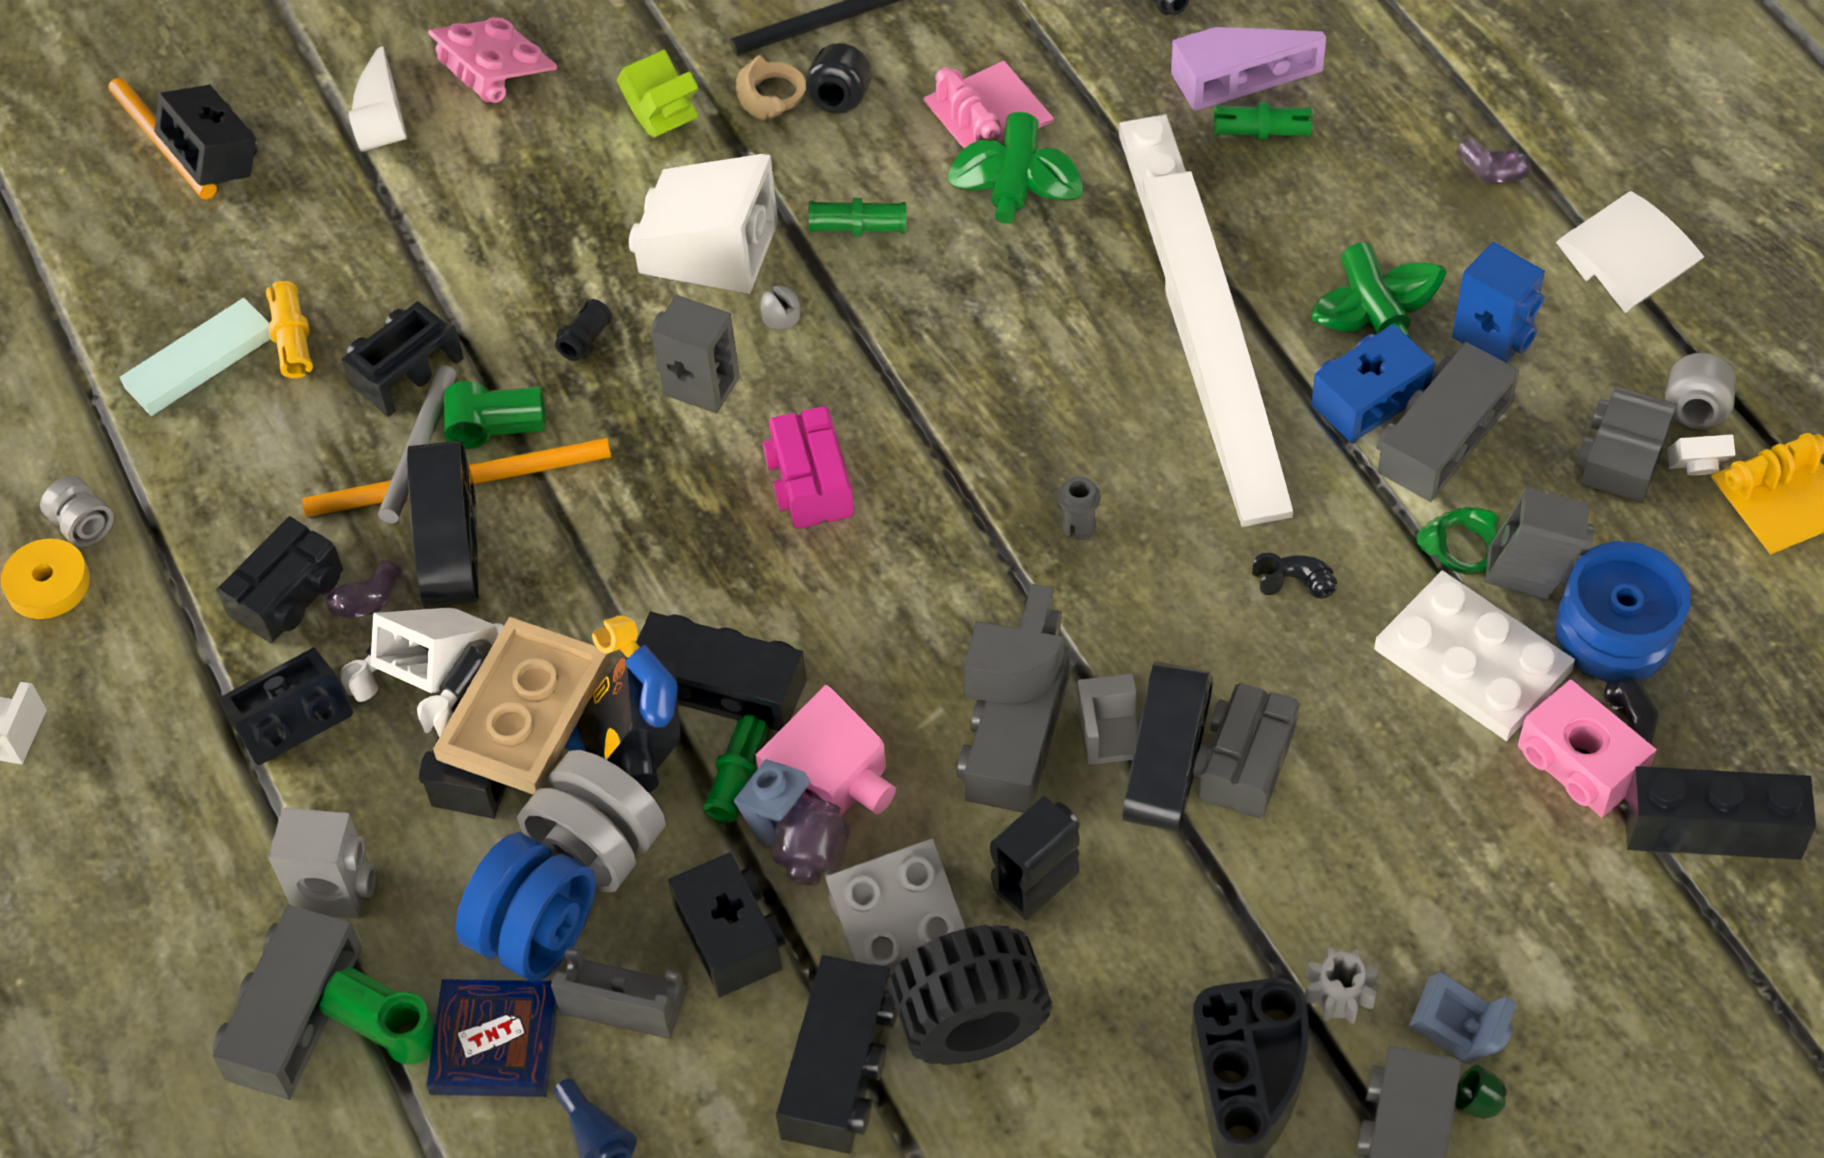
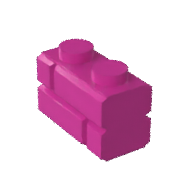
M823 406L804 410L800 415L790 413L772 417L768 421L771 439L762 441L768 471L777 469L779 471L780 480L773 481L779 512L789 510L793 527L797 529L821 524L822 520L832 522L850 518L854 514L852 487L830 410Z

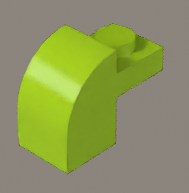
M665 49L623 67L616 79L634 116L652 137L662 135L699 117L691 102L692 97L699 88L690 71L678 76Z

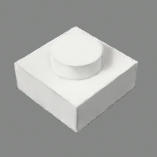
M1733 434L1680 438L1667 448L1669 469L1686 468L1687 475L1693 476L1719 472V465L1724 464L1735 456Z

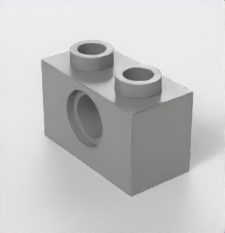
M294 808L281 809L268 859L289 904L328 916L360 919L364 899L371 898L374 893L376 868L374 864L369 863L365 853L363 836H358L350 813Z

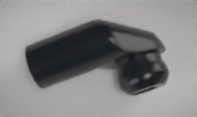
M1623 676L1620 680L1614 679L1609 681L1604 689L1605 701L1610 703L1609 706L1612 709L1624 708L1629 718L1628 726L1652 745L1659 714L1641 681L1630 676Z

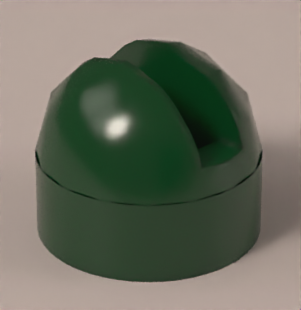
M1474 1065L1463 1074L1458 1082L1455 1106L1457 1109L1473 1117L1481 1119L1495 1117L1506 1105L1504 1098L1507 1094L1505 1083L1495 1073L1479 1065Z

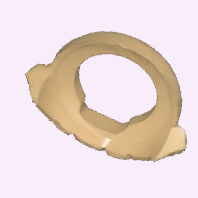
M759 54L749 64L745 65V68L739 71L736 80L737 97L744 110L748 111L754 118L766 121L781 115L784 111L793 109L803 100L806 93V80L803 74L795 67L783 62H767ZM780 77L790 81L795 86L796 92L790 98L781 100L777 96H762L756 90L755 85H759L767 78Z

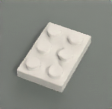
M1443 570L1376 637L1374 650L1505 741H1508L1523 725L1525 717L1543 703L1572 672L1575 663L1574 658Z

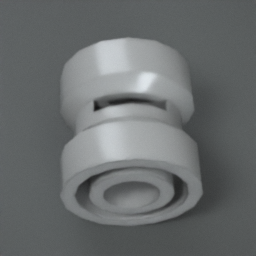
M67 476L55 481L47 488L40 502L41 512L54 525L60 526L61 533L76 547H88L99 542L108 533L113 524L114 516L112 510L100 498L94 497L92 489L77 476Z

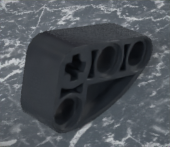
M458 440L408 446L407 468L410 517L422 605L424 608L477 603L479 600L476 494L463 442Z
M1154 661L1149 677L1124 801L1123 821L1175 832L1180 831L1194 778L1193 769L1201 747L1213 687L1211 671Z
M1269 978L1213 986L1203 990L1193 1004L1191 1042L1212 1146L1217 1158H1264L1277 1142L1291 1118L1300 1093L1308 1049L1309 1020L1306 998L1301 988L1285 978ZM1269 1010H1281L1287 1013L1290 1018L1283 1021L1273 1020L1264 1013ZM1216 1020H1220L1221 1026H1217ZM1223 1071H1233L1238 1073L1243 1080L1237 1083H1226L1221 1081L1216 1075ZM1234 1126H1245L1256 1135L1246 1140L1237 1139L1231 1136L1227 1130Z

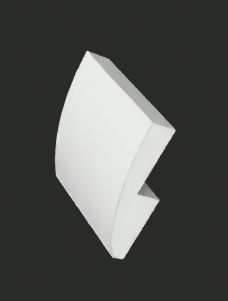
M1632 191L1592 216L1556 242L1585 281L1596 275L1624 313H1627L1704 258V255L1679 227L1655 206Z

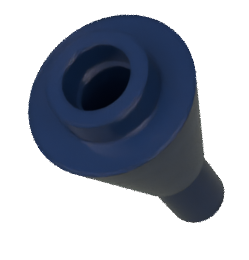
M565 1079L557 1084L554 1089V1095L569 1115V1122L580 1158L632 1157L637 1143L636 1137L632 1132L595 1104L589 1102L573 1079Z

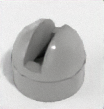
M779 285L774 286L773 289L763 294L760 310L765 325L772 329L783 330L794 326L799 321L801 316L800 302L792 289ZM781 303H785L789 308L784 310Z

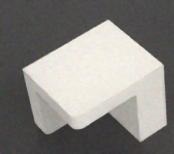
M20 682L12 699L0 697V761L23 765L47 709L32 683Z

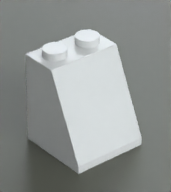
M757 154L663 169L656 187H651L647 192L644 206L645 213L641 223H635L630 233L629 249L631 252H635L638 273L750 294L778 224L771 156Z

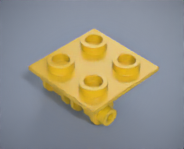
M1801 434L1798 439L1784 445L1777 444L1771 450L1765 449L1760 451L1758 456L1745 461L1738 460L1733 462L1731 467L1716 472L1711 476L1770 555L1824 533V465L1820 462L1822 454H1824V438L1820 434Z

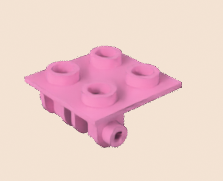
M492 17L486 21L468 24L455 23L449 27L430 29L428 33L438 42L436 46L438 61L448 67L467 87L473 88L484 102L498 103L505 97L506 90L504 85L506 78L556 70L558 66L541 52L537 45L527 40L509 21L503 18Z
M1005 61L965 79L956 69L942 68L935 77L937 81L936 92L924 97L925 103L963 148L979 140H995L1004 145L1006 117L1014 112H1025L1033 115L1039 121V128L1054 122L1053 116Z

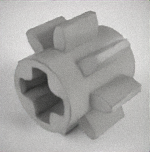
M1329 947L1326 959L1322 965L1317 962H1309L1306 978L1312 983L1306 989V1003L1318 1002L1319 1007L1323 1011V1020L1326 1022L1331 1017L1346 1018L1353 1024L1355 1023L1357 1010L1360 1005L1368 1009H1373L1375 1006L1377 993L1370 987L1376 983L1378 970L1374 967L1365 968L1363 962L1359 959L1360 951L1357 949L1352 953H1336L1332 947Z

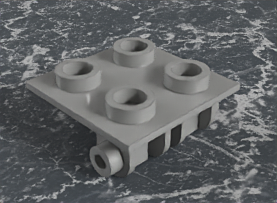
M933 838L825 876L830 891L828 895L834 915L839 916L853 959L856 962L890 968L892 975L895 973L894 968L898 963L906 959L908 954L935 938L965 929Z

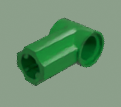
M461 381L450 385L444 392V438L446 442L461 440L465 449H474L486 444L492 435L545 431L546 412L542 386L488 391L486 387L479 383Z
M350 966L343 971H336L325 986V993L319 1005L322 1013L387 1048L389 1055L396 1062L405 1065L418 1064L426 1060L434 1052L438 1044V1033L424 1000L417 994L408 991L396 992ZM407 1023H418L410 1032L405 1034L396 1033L401 1026Z

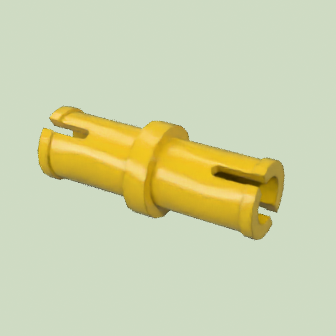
M278 281L272 284L273 288L268 287L266 290L272 321L268 327L271 340L277 343L282 375L288 378H300L306 376V371L310 373L313 369L306 339L310 333L307 318L301 313L297 285L290 281Z

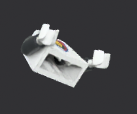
M454 608L373 613L372 644L365 651L368 657L365 660H355L344 665L340 672V680L348 695H354L355 699L359 702L366 701L378 691L379 685L372 674L377 669L429 693L442 692L440 696L436 695L424 699L417 708L418 717L424 732L429 733L434 726L440 737L453 715L452 706L456 702L460 703L504 626L500 623L491 624Z

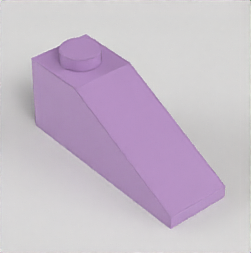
M1214 27L1173 40L1171 74L1193 111H1197L1322 72L1326 36L1322 31Z

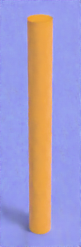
M121 77L113 79L109 84L110 92L196 193L204 200L212 198L217 191L216 185L199 186L154 133L155 114L125 79Z

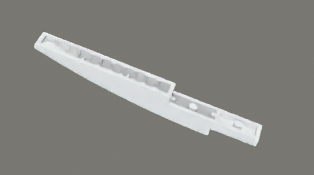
M1167 115L1119 122V137L1166 278L1165 293L1241 526L1245 527L1293 518V508L1225 273L1191 171H1185Z

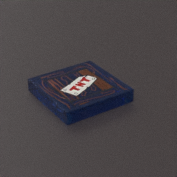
M442 979L426 1084L429 1094L547 1097L557 1015V1003L551 987L552 981Z

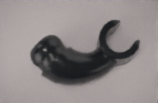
M1262 553L1256 556L1253 562V576L1258 577L1262 574H1269L1265 575L1260 582V590L1265 595H1273L1279 592L1282 588L1284 577H1294L1300 580L1306 587H1309L1310 594L1318 599L1327 598L1336 591L1337 580L1333 576V569L1324 561L1315 557L1291 555L1280 558L1274 553Z

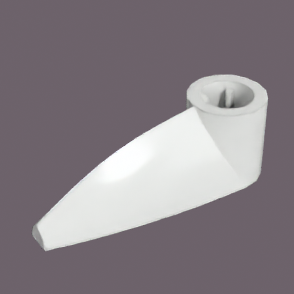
M383 46L375 51L363 70L355 89L352 110L348 111L351 126L361 152L407 139L389 62Z

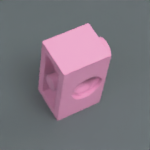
M1572 679L1567 681L1525 717L1518 747L1534 767L1546 770L1565 786L1566 791L1573 800L1580 805L1589 806L1602 818L1626 797L1635 766L1651 767L1657 751L1656 748ZM1575 749H1584L1591 754H1582Z

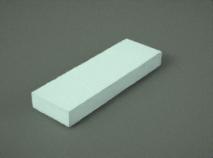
M242 298L120 376L121 382L129 394L150 416H153L270 340L268 328L270 323L245 298Z

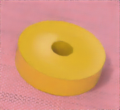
M41 539L24 545L10 556L1 573V587L12 608L19 614L32 619L54 618L70 611L81 602L90 585V571L81 552L73 544L60 539ZM51 576L48 580L41 581L43 578Z

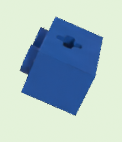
M1493 241L1463 272L1452 338L1462 344L1468 342L1505 363L1516 352L1523 354L1530 347L1537 334V327L1533 325L1535 316L1545 298L1544 294L1540 293L1545 271Z
M1392 324L1376 335H1367L1353 350L1340 358H1332L1322 364L1314 376L1311 405L1349 442L1353 443L1405 410L1410 398L1419 388L1425 391L1431 384L1435 361L1399 328Z

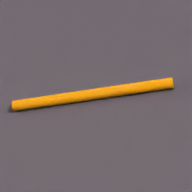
M602 438L470 464L469 466L475 485L611 458L608 438ZM391 480L303 497L302 503L305 516L309 518L382 503Z

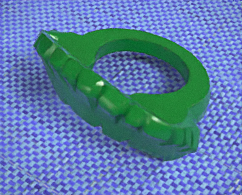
M1463 507L1446 512L1428 521L1425 526L1420 528L1419 533H1417V544L1420 545L1421 550H1424L1429 555L1436 556L1445 567L1461 574L1483 572L1486 570L1488 547L1498 533L1496 527L1500 516L1493 511L1478 507ZM1460 524L1464 525L1466 529L1477 533L1486 545L1487 552L1485 558L1477 563H1464L1454 558L1446 545V529Z

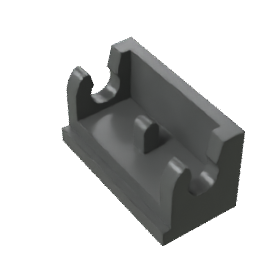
M571 947L566 949L565 955L568 960L567 972L556 971L551 983L560 1014L662 1038H671L688 989L687 983L683 982L680 972L667 970L665 978L585 960L582 950Z

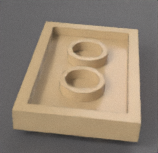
M509 617L433 748L436 760L534 795L545 783L611 663L609 653L601 652L594 645Z

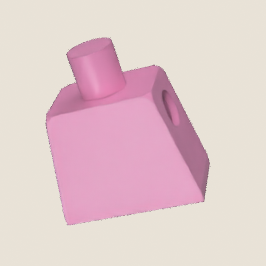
M827 685L756 754L758 768L765 759L806 772L810 779V784L801 794V798L806 808L830 820L839 819L856 801L873 813L880 814L889 806L896 793V787L881 777L886 769L885 749L881 738Z

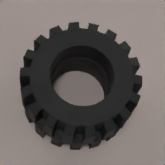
M1005 925L975 926L935 938L908 954L906 959L900 961L894 968L895 973L889 979L890 991L909 1050H911L912 1055L916 1059H923L925 1063L961 1064L1000 1054L1023 1042V1040L1040 1029L1039 1026L1048 1020L1050 1016L1049 1011L1052 1010V1001L1029 937L1025 936L1024 932L1018 928L1010 929L1009 926Z

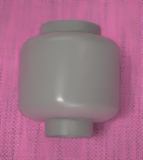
M1694 353L1681 358L1673 365L1668 375L1665 401L1677 404L1673 420L1681 426L1694 430H1707L1719 426L1727 420L1734 408L1736 376L1731 366L1725 360L1710 353Z

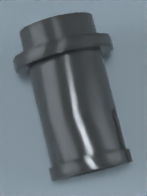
M1082 476L1073 477L1064 483L1058 494L1059 504L1063 509L1062 528L1066 536L1071 537L1074 525L1075 540H1084L1091 537L1095 532V509L1099 506L1101 495L1099 488L1090 479Z

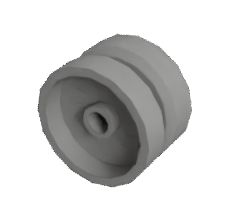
M583 750L569 751L548 778L550 788L538 789L517 816L520 829L525 835L549 847L552 851V856L564 854L593 870L596 890L615 892L635 867L634 854H645L666 827L664 814L654 798L635 779L618 766L598 755Z

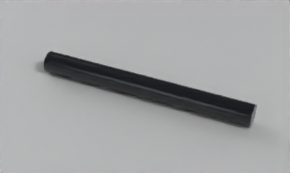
M843 0L730 39L734 54L738 56L902 0Z

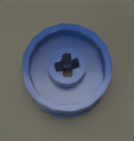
M1613 541L1595 546L1577 559L1569 576L1563 599L1555 617L1556 640L1562 651L1574 658V665L1585 674L1605 682L1614 679L1620 680L1623 676L1634 677L1638 680L1649 678L1667 664L1691 606L1689 583L1677 564L1661 551L1644 544Z
M521 832L505 836L491 848L479 863L465 888L458 907L455 925L458 943L490 960L499 957L503 967L531 982L546 978L565 959L566 949L568 947L573 948L586 924L596 890L594 871L564 854L552 856V851L549 847Z

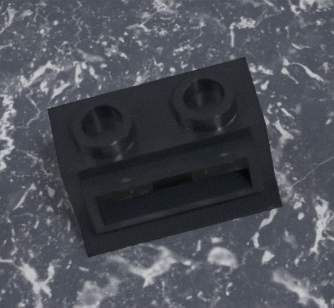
M417 301L406 310L403 308L394 310L387 317L384 327L368 339L360 337L354 340L341 360L350 386L389 417L396 412L389 385L405 373L407 378L418 387L426 385L432 375L427 356L438 348L442 349L447 357L456 364L462 361L464 356L456 327L446 324Z

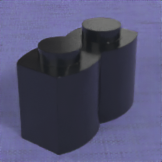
M1046 796L1041 797L990 843V854L996 866L991 871V881L994 890L1004 902L1025 920L1035 914L1079 873V821L1066 805L1061 802L1054 804Z

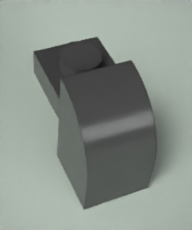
M1031 584L1020 629L976 621L964 663L965 697L1001 704H1017L1043 695L1057 682L1064 667V637L1059 636L1062 611L1053 610V587Z

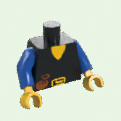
M616 616L604 620L605 627L594 630L592 638L595 646L601 652L611 653L621 649L624 654L593 693L577 726L564 747L568 751L583 750L604 758L630 775L650 793L659 784L658 767L678 744L681 735L675 665L672 662L658 659L646 645L640 647L636 643L638 631L635 621L627 616Z

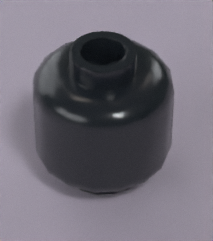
M833 43L822 48L815 56L807 72L805 85L808 96L815 105L830 113H847L855 109L863 100L872 76L870 62L863 52L845 43Z

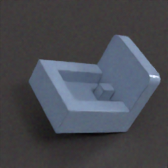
M765 759L734 799L758 843L776 848L806 808L801 798V794L810 784V779L806 772Z
M1440 972L1428 978L1409 1027L1457 1059L1462 1060L1463 1063L1468 1064L1488 1055H1495L1505 1047L1512 1034L1513 1027L1509 1022L1516 1003L1506 996L1488 1003Z

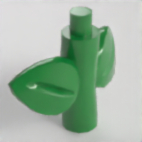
M1014 112L1006 117L1004 145L995 140L973 142L959 153L948 173V182L959 189L968 191L993 189L991 203L997 207L995 219L1005 224L1012 223L1015 212L1024 207L1028 189L1036 195L1053 200H1074L1083 195L1082 181L1072 160L1058 149H1037L1039 121L1033 115L1025 112Z
M1367 242L1353 244L1340 257V262L1350 286L1337 288L1321 296L1311 310V319L1323 326L1348 333L1358 332L1369 322L1377 334L1394 324L1411 339L1407 330L1411 320L1407 313L1420 309L1433 298L1443 283L1447 271L1438 264L1409 263L1401 264L1383 276L1372 245Z

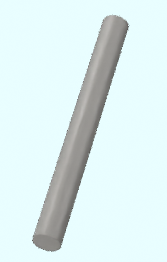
M440 366L437 369L379 509L378 516L386 523H396L409 494L408 446L430 443L444 408V392L447 387L454 384L457 374L449 366Z

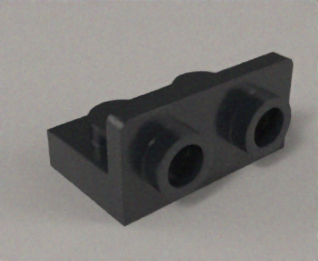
M315 647L217 698L225 715L242 738L251 758L257 765H262L351 717L353 714V710L334 671Z

